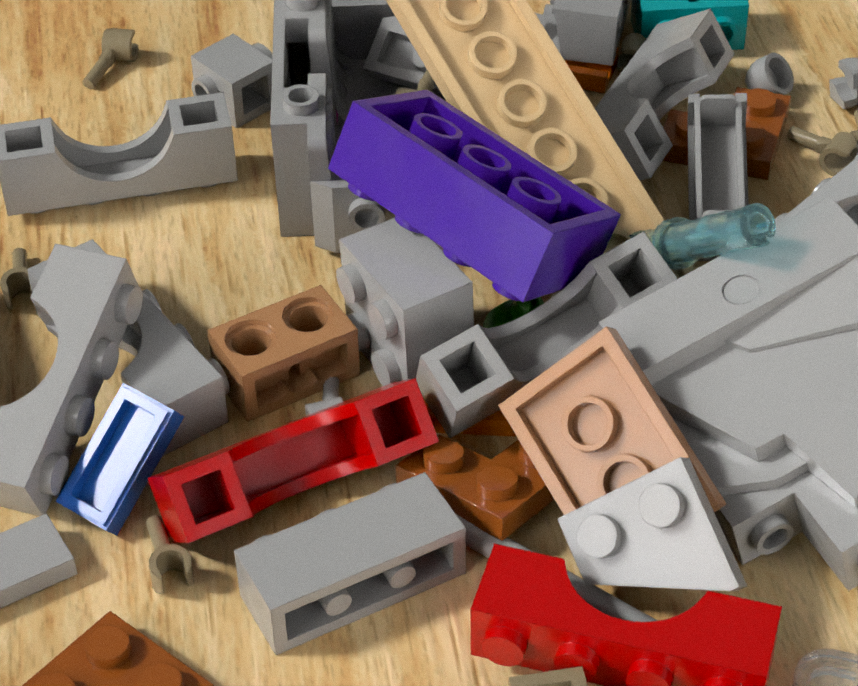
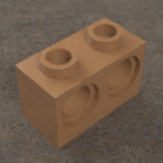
M322 285L207 330L211 358L221 365L229 381L230 391L227 395L247 422L323 391V384L330 377H337L340 384L360 375L358 329Z

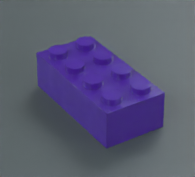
M429 90L353 101L328 166L330 171L349 183L348 188L352 193L363 199L376 201L395 214V220L400 226L409 231L424 234L443 247V253L448 259L459 265L472 267L491 280L493 288L499 294L515 301L526 302L564 289L591 260L604 254L621 216L620 213Z

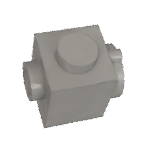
M232 34L191 55L194 79L191 83L193 95L200 96L224 92L232 126L239 128L271 110L272 53L266 46L260 43L250 45L240 37Z

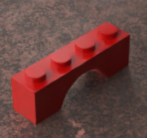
M413 378L384 385L153 475L147 479L171 542L190 543L252 518L261 510L305 490L343 476L383 465L435 444L439 440L417 380Z
M494 544L470 609L471 655L489 659L493 663L502 666H521L542 672L583 666L586 681L602 686H767L782 606L708 590L694 606L677 616L650 622L623 620L597 610L577 593L568 577L565 559Z

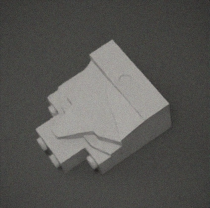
M829 196L598 323L601 330L607 326L618 331L727 503L717 510L715 515L731 551L739 562L744 565L760 555L775 553L782 549L792 537L803 532L845 588L850 591L858 586V225Z

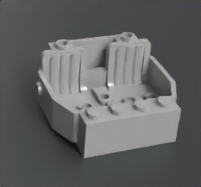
M274 0L270 127L281 237L314 236L315 246L340 253L339 239L395 218V214L376 201L366 200L352 193L348 188L349 183L328 169L352 102L395 95L399 87L409 88L370 77L363 69L382 18L395 16L386 0ZM535 13L561 54L555 14Z

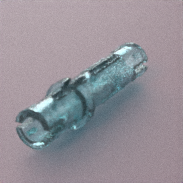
M752 203L739 209L706 215L693 220L683 217L670 218L662 221L656 229L631 233L629 237L633 238L644 232L670 269L679 270L692 266L699 258H708L732 253L737 250L766 246L770 243L766 237L771 238L775 235L776 223L769 208L760 203Z

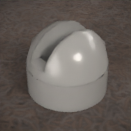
M770 53L751 64L746 73L745 84L748 89L761 88L772 93L786 95L793 89L794 77L788 62L780 54Z

